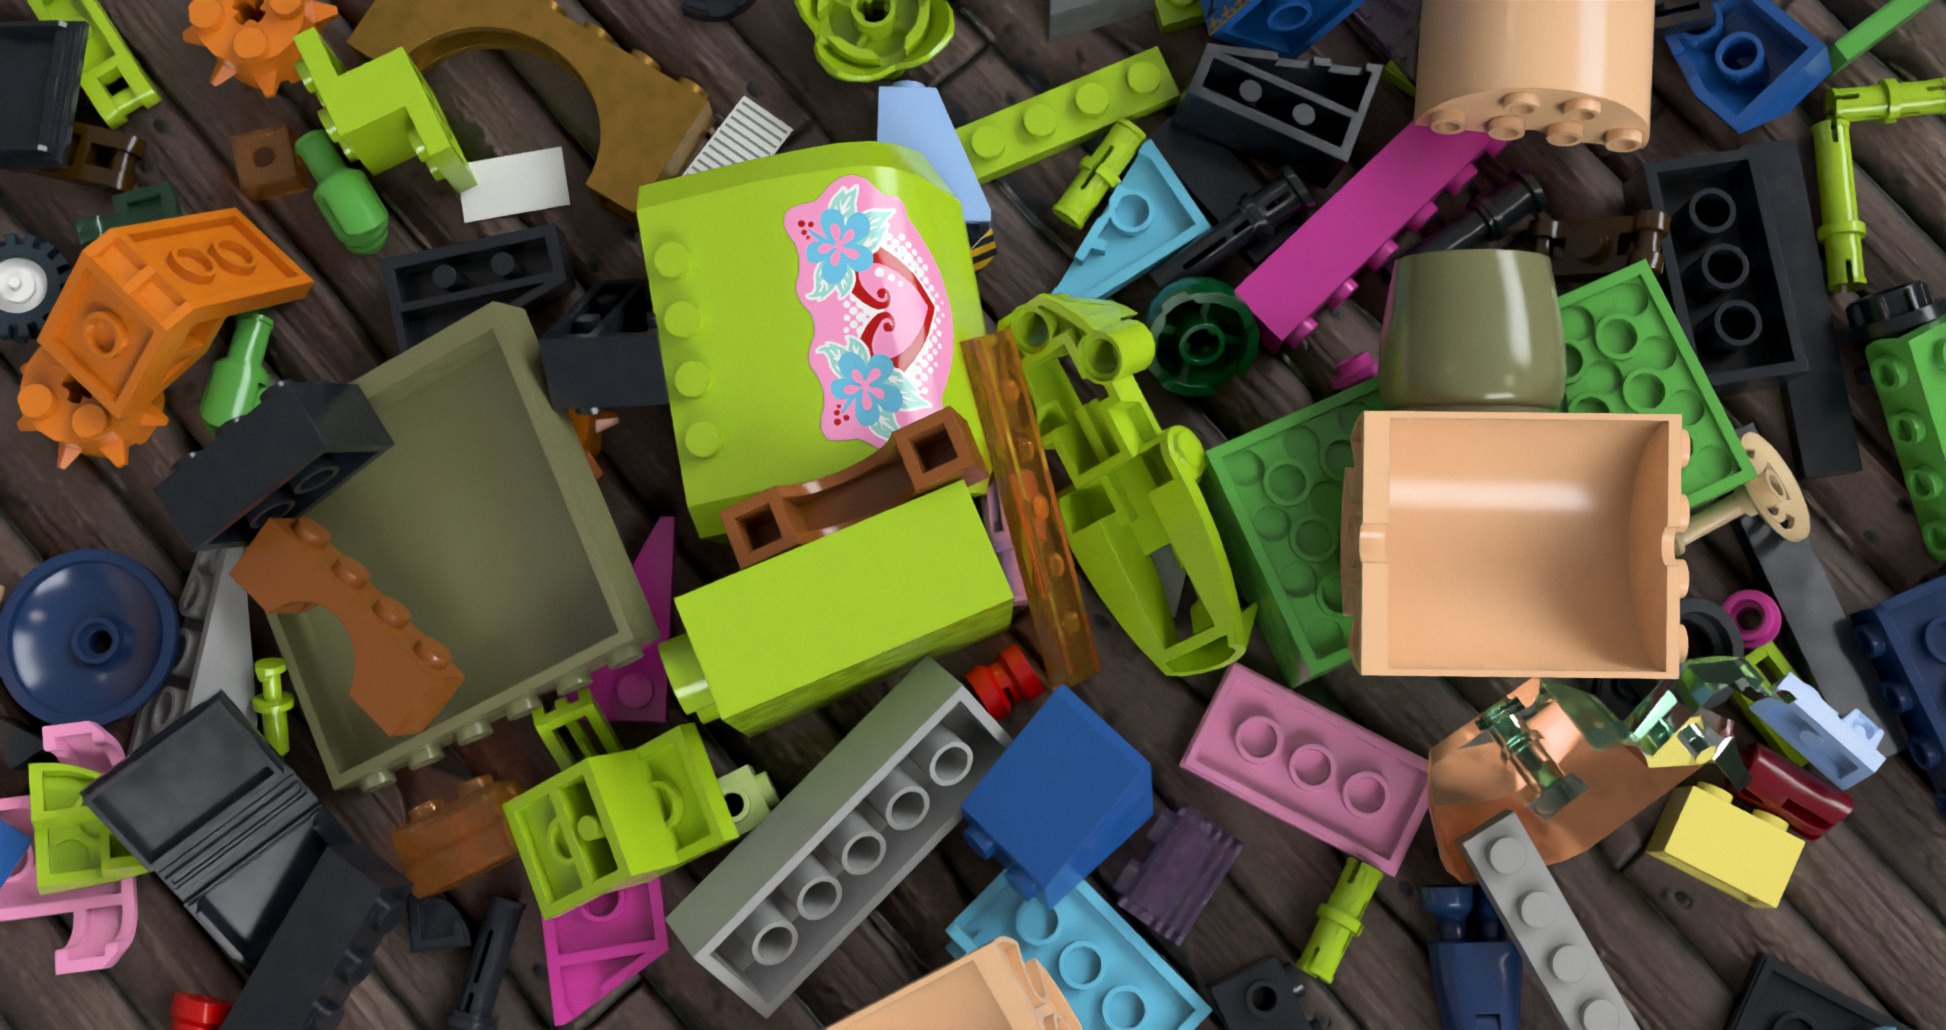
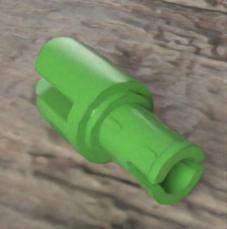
M318 129L306 133L296 141L294 147L318 184L313 194V200L336 237L345 244L350 252L362 256L375 254L383 247L388 236V213L364 172L358 169L347 168L326 130Z
M254 312L237 314L227 357L212 362L200 406V414L207 431L214 439L217 438L215 431L222 424L232 418L246 415L261 403L260 395L269 386L271 378L261 366L274 322L264 315Z

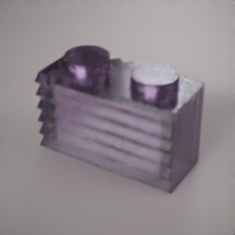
M1185 802L1179 804L1175 812L1166 806L1163 808L1146 834V837L1154 842L1142 862L1131 857L1112 886L1121 893L1114 903L1116 906L1175 946H1180L1246 844Z

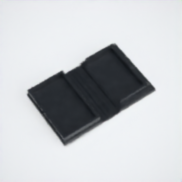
M86 21L0 22V169H67L90 24Z
M221 688L81 789L79 793L83 797L82 801L149 873L153 870L184 902L185 908L249 976H251L326 847L357 843L316 797L309 786L294 772Z

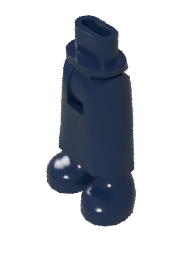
M1472 883L1471 885L1434 884L1418 886V899L1421 906L1435 915L1438 922L1440 939L1427 941L1442 1030H1519L1524 960L1512 939L1507 937V931L1479 883ZM1474 905L1478 937L1471 939L1468 937V914Z

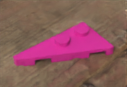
M659 517L632 566L662 637L643 646L644 656L629 665L610 670L608 665H605L591 672L593 682L584 687L590 688L609 722L669 724L670 681L660 657L658 644L673 638L678 520L675 517ZM577 691L560 695L558 698L566 696L569 703L579 700ZM586 716L579 719L581 722H589Z

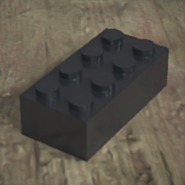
M1758 147L1643 163L1622 185L1628 216H1634L1638 211L1655 210L1664 212L1671 217L1668 237L1661 239L1659 251L1665 257L1662 275L1656 279L1717 397L1781 388L1808 372L1809 367Z

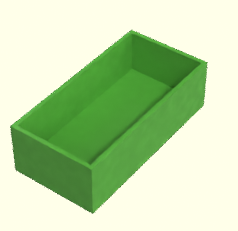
M1646 259L1558 297L1565 335L1567 374L1563 399L1558 408L1551 411V413L1682 414V429H1686L1690 437V458L1687 466L1681 468V494L1687 496L1690 511L1758 477ZM1378 376L1216 446L1204 453L1206 468L1202 473L1198 487L1219 532L1228 561L1249 605L1257 603L1258 609L1255 618L1290 690L1352 662L1348 641L1353 616H1343L1341 594L1340 523L1345 467H1355L1350 438L1358 416L1363 411H1387L1380 399Z

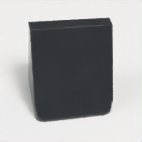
M0 716V756L8 769L29 771L28 764L53 763L58 760L53 753L44 750L41 730L17 718Z

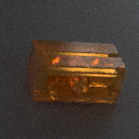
M491 774L483 775L458 786L456 790L460 798L446 805L443 798H439L408 811L411 822L393 830L390 837L400 862L405 863V876L415 883L411 890L413 896L420 899L444 893L520 856L502 804L524 793L520 782L515 779L494 782Z

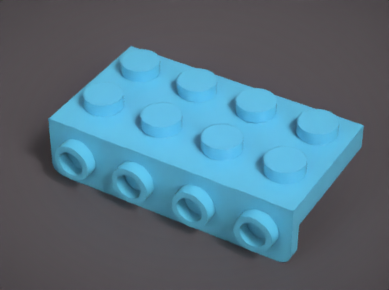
M1005 868L945 929L952 938L945 948L955 959L1000 936H1006L1017 941L1023 962L1025 963L1036 958L1042 964L1067 999L1084 1030H1194L1213 1011L1084 879L1048 911L1035 897L1029 902L1020 897L1005 879L1004 873L1007 871Z

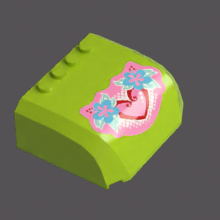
M875 141L834 143L756 158L639 186L636 213L653 311L657 318L687 507L700 539L731 546L719 511L774 486L805 483L844 470L879 450L889 440L891 432L948 406L953 407L967 420L991 476L997 451L1000 452L1005 426L963 207L921 152L898 144ZM990 477L967 487L971 498L988 494Z

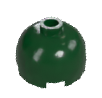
M1184 277L1167 284L1150 299L1140 319V322L1152 333L1155 342V356L1152 363L1148 366L1149 371L1158 378L1160 384L1166 390L1183 396H1208L1216 393L1213 387L1227 382L1236 373L1240 378L1246 374L1258 352L1260 332L1249 305L1227 283L1211 277Z

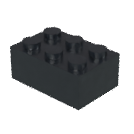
M292 379L275 383L262 392L259 397L261 403L248 414L232 418L217 428L215 431L217 438L204 449L191 452L178 459L171 466L173 473L153 490L190 552L248 547L269 517L299 519L394 446L395 443L359 385L330 383L326 380L317 383L294 382Z

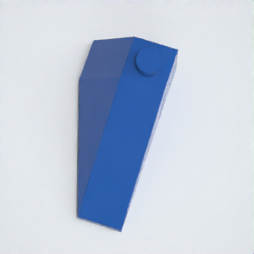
M1713 0L1715 26L1664 36L1696 99L1737 135L1789 113L1832 72L1827 46L1771 0ZM1700 7L1694 8V9H1689V10H1684V11H1680V12H1675V13H1671V14H1666V15H1662V16H1657V17H1654V18H1659V17L1668 16V15H1672V14H1677V13H1682V12L1691 11V10H1695V9H1700Z

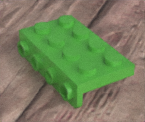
M1945 313L1941 317L1899 338L1879 339L1870 343L1865 348L1871 376L1875 383L1888 424V430L1911 496L1923 540L1929 554L1938 561H1946Z

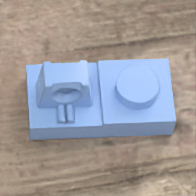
M1791 672L1763 691L1773 696L1755 699L1749 706L1753 713L1842 791L1874 774L1886 759L1876 750L1884 735V731L1881 728L1879 729L1857 708L1840 719L1837 716L1838 713L1822 700L1820 694L1812 686L1802 682Z

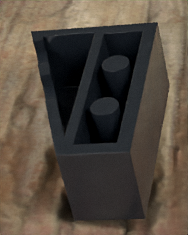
M1207 43L1188 75L1170 121L1274 167L1280 168L1287 163L1299 178L1326 189L1348 163L1384 65L1366 63L1363 68L1331 64V58L1314 56L1311 61L1279 58L1276 51Z
M555 223L380 260L400 354L492 301L524 308L527 316L530 317L577 289L566 235Z
M648 278L597 281L539 339L552 409H575L577 414L593 415L607 411L611 407L670 405L657 318L653 311Z

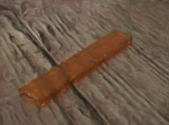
M1012 328L959 343L1052 691L1058 689L1062 684L1070 688L1100 673L1101 666Z

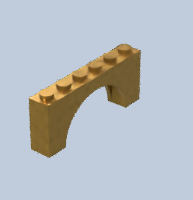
M554 0L374 1L346 42L362 65L403 46L423 76L436 65L463 53L485 49H507L543 58L557 65L576 79L594 100L600 121L599 152L593 171L585 185L596 204L639 228L636 206L639 186L679 177L715 122L708 100L709 96L703 88L685 77H680L678 81H675L660 72L661 67L655 60L637 49H632L629 54L613 45V38L599 26L585 21L583 26L570 20L565 17L567 15L566 11Z

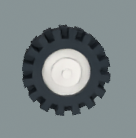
M15 233L3 234L5 240L0 242V338L5 341L12 339L17 344H28L30 339L37 340L72 268L65 257L47 241L43 243L36 236L25 234V238H19Z

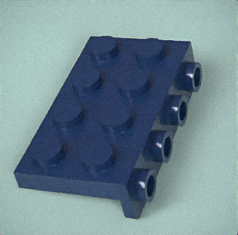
M1945 573L1849 614V617L1854 625L1853 633L1865 657L1871 659L1882 681L1880 689L1890 710L1899 715L1909 736L1907 745L1913 760L1920 768L1926 770L1937 792L1935 794V803L1939 813L1946 821Z

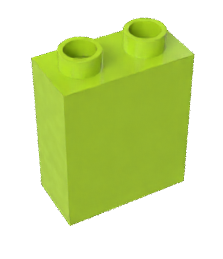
M962 479L674 598L686 633L659 643L658 649L671 686L687 715L696 712L703 724L721 718V720L751 738L911 671L926 655H929L933 660H937L1010 629L1014 596L965 481Z

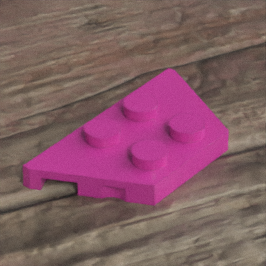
M663 876L651 882L604 894L556 918L544 921L541 913L555 1026L568 1024L672 949L670 928L665 921L668 913Z

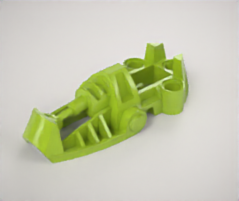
M1064 293L1039 294L1026 304L1018 306L1011 314L998 321L996 375L1005 428L1017 434L1029 432L1038 449H1056L1073 482L1054 496L1052 505L1056 521L1097 594L1122 628L1166 676L1180 677L1216 670L1237 661L1246 651L1258 606L1255 602L1242 609L1240 608L1232 571L1219 532L1198 487L1202 473L1206 468L1205 452L1201 442L1191 430L1182 425L1172 426L1162 431L1133 374L1145 370L1153 361L1155 342L1152 333L1138 320L1130 319L1137 315V312L1114 301L1075 297ZM1071 356L1083 380L1089 379L1095 384L1104 385L1109 397L1105 399L1104 396H1100L1082 405L1059 361ZM1168 544L1171 545L1179 569L1186 570L1198 598L1190 610L1193 633L1180 640L1177 636L1162 583L1150 554Z

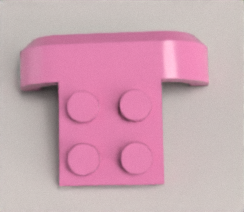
M82 721L42 727L43 748L46 752L53 753L60 763L80 766L103 774L125 758L124 751L117 739L96 722ZM30 795L0 799V819L33 839V842L0 889V922L73 913V929L70 940L63 949L55 951L56 975L106 969L114 966L132 943L136 932L138 920L136 876L87 888L40 895L37 889L35 836L31 822Z

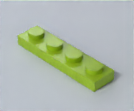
M1158 46L959 127L955 131L979 184L982 185L1103 135L1111 130L1118 117L1134 122L1178 103L1181 94Z

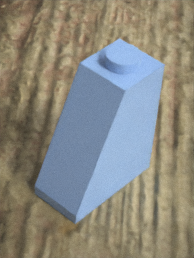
M910 80L895 82L892 84V87L879 86L877 142L898 144L921 152L961 202L968 238H982L991 228V209L937 88L925 87L920 82Z

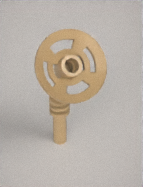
M1747 432L1738 437L1746 453H1749V459L1758 477L1734 489V493L1691 515L1686 532L1675 534V556L1682 555L1685 552L1686 545L1745 513L1751 517L1759 514L1773 530L1791 542H1799L1808 537L1810 533V517L1799 485L1782 457L1763 437L1754 432ZM1785 519L1788 520L1787 529L1780 525Z

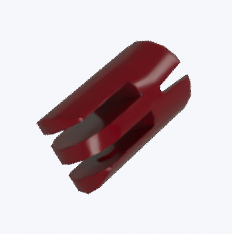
M1752 742L1748 745L1753 749V753L1748 750L1740 752L1730 767L1725 780V788L1728 793L1754 809L1762 810L1781 818L1789 824L1788 829L1810 842H1816L1824 833L1830 831L1838 822L1845 819L1854 808L1852 798L1844 791L1761 742Z

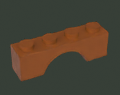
M948 406L891 432L889 440L879 450L844 470L805 483L771 487L719 511V515L741 570H744L964 479L966 486L970 487L989 478L990 475L967 420L953 407Z
M269 517L229 572V575L268 614L306 613L318 605L332 612L345 627L354 651V676L349 696L389 737L417 734L427 730L466 679V676L451 662L453 658L451 652L439 641L425 636L409 621L411 614L408 609L397 600L384 596L369 581L371 575L362 564L350 557L344 556L329 542L331 535L321 524L307 517H300L299 519Z

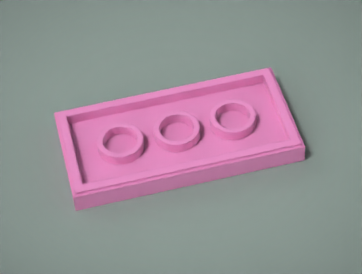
M1237 662L1227 666L1177 766L1360 862L1363 861L1389 877L1396 876L1428 809V760ZM1432 763L1431 774L1433 795L1446 769Z

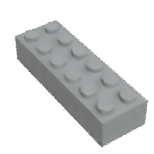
M926 655L665 918V921L693 959L767 1019L963 819L960 805L1013 742V739L963 684L929 655Z

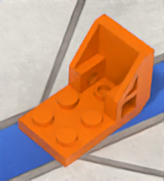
M236 207L110 228L82 250L36 341L114 417L121 420L137 415L208 351L226 317L304 299L314 280Z

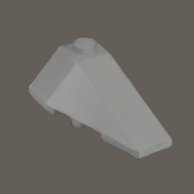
M243 547L198 551L179 601V611L181 615L186 617L180 628L179 648L173 669L156 696L137 712L127 756L220 688L257 728V712L252 708V699L256 695L247 592L229 575V572L244 553Z

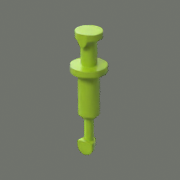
M269 657L258 660L254 664L257 678L262 682L263 693L253 697L252 708L254 711L262 713L264 738L284 759L286 753L290 751L287 710L294 707L295 698L292 693L282 691L281 673L287 669L286 661L282 658Z

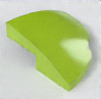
M63 763L28 764L31 822L35 836L37 889L40 895L87 888L148 873L145 867L82 801L83 797L79 794L80 790L101 776V773Z

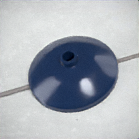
M81 549L54 556L24 576L8 596L0 614V676L11 696L26 711L54 725L92 721L103 727L122 721L138 712L156 696L173 669L180 638L179 619L174 601L164 583L154 572L139 561L126 555L102 549ZM109 633L112 639L111 646L106 652L101 653L98 649V641L104 634Z

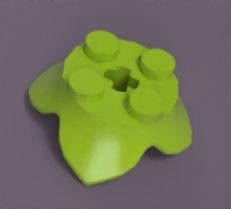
M794 0L800 17L815 36L813 50L817 62L829 75L846 82L869 83L883 78L896 79L904 73L905 69L917 67L930 61L948 45L954 35V15L947 0ZM874 9L884 11L885 18L881 21L868 22L865 20V12L873 15Z

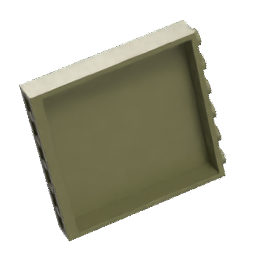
M492 301L348 383L359 385L395 445L302 517L310 518L321 524L331 535L329 542L344 556L350 557L362 564L371 575L369 581L384 596L391 597L404 605L411 614L409 621L425 636L439 641L451 652L453 657L451 662L466 676V679L427 730L417 734L389 737L349 696L354 676V651L350 637L341 621L332 612L320 605L306 613L268 614L265 611L282 658L286 661L287 671L334 791L359 787L362 794H368L383 789L397 781L394 772L406 766H409L410 770H416L441 760L445 757L442 748L455 741L458 742L459 746L487 737L494 732L491 723L507 716L508 721H512L532 714V710L543 706L540 698L556 690L558 695H565L588 686L593 682L591 672L605 665H608L610 670L629 665L644 656L643 646L662 637L567 409H552L540 345L524 308Z

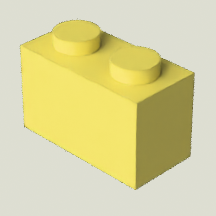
M1698 782L1697 786L1673 788L1645 853L1752 907L1777 908L1805 845V841L1787 833L1789 824L1775 815L1754 809L1752 814H1749L1732 805L1731 802L1734 797L1717 786Z

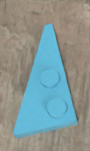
M1151 139L1144 142L1134 163L1121 184H1118L1107 207L1095 221L1076 252L1069 269L1051 294L1064 293L1075 297L1104 300L1148 273L1152 268L1154 269L1165 262L1193 239L1211 228Z

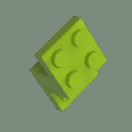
M314 27L293 36L302 58L294 61L295 68L307 90L311 94L315 92L323 107L317 113L327 134L334 143L339 142L351 163L360 160L369 172L375 176L418 156L422 163L426 162L436 182L446 178L458 195L478 185L432 89L403 46L347 71Z
M695 722L678 725L636 749L588 757L502 804L544 921L562 916L604 894L651 882L739 838Z

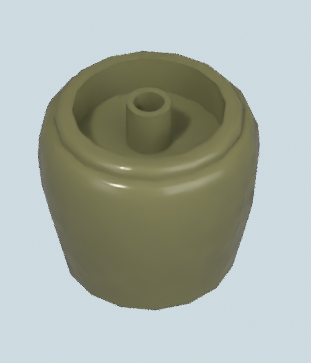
M1463 249L1408 255L1395 260L1381 329L1378 357L1379 393L1382 404L1387 411L1551 413V411L1558 408L1565 392L1567 374L1566 347L1550 257L1540 253L1520 250Z

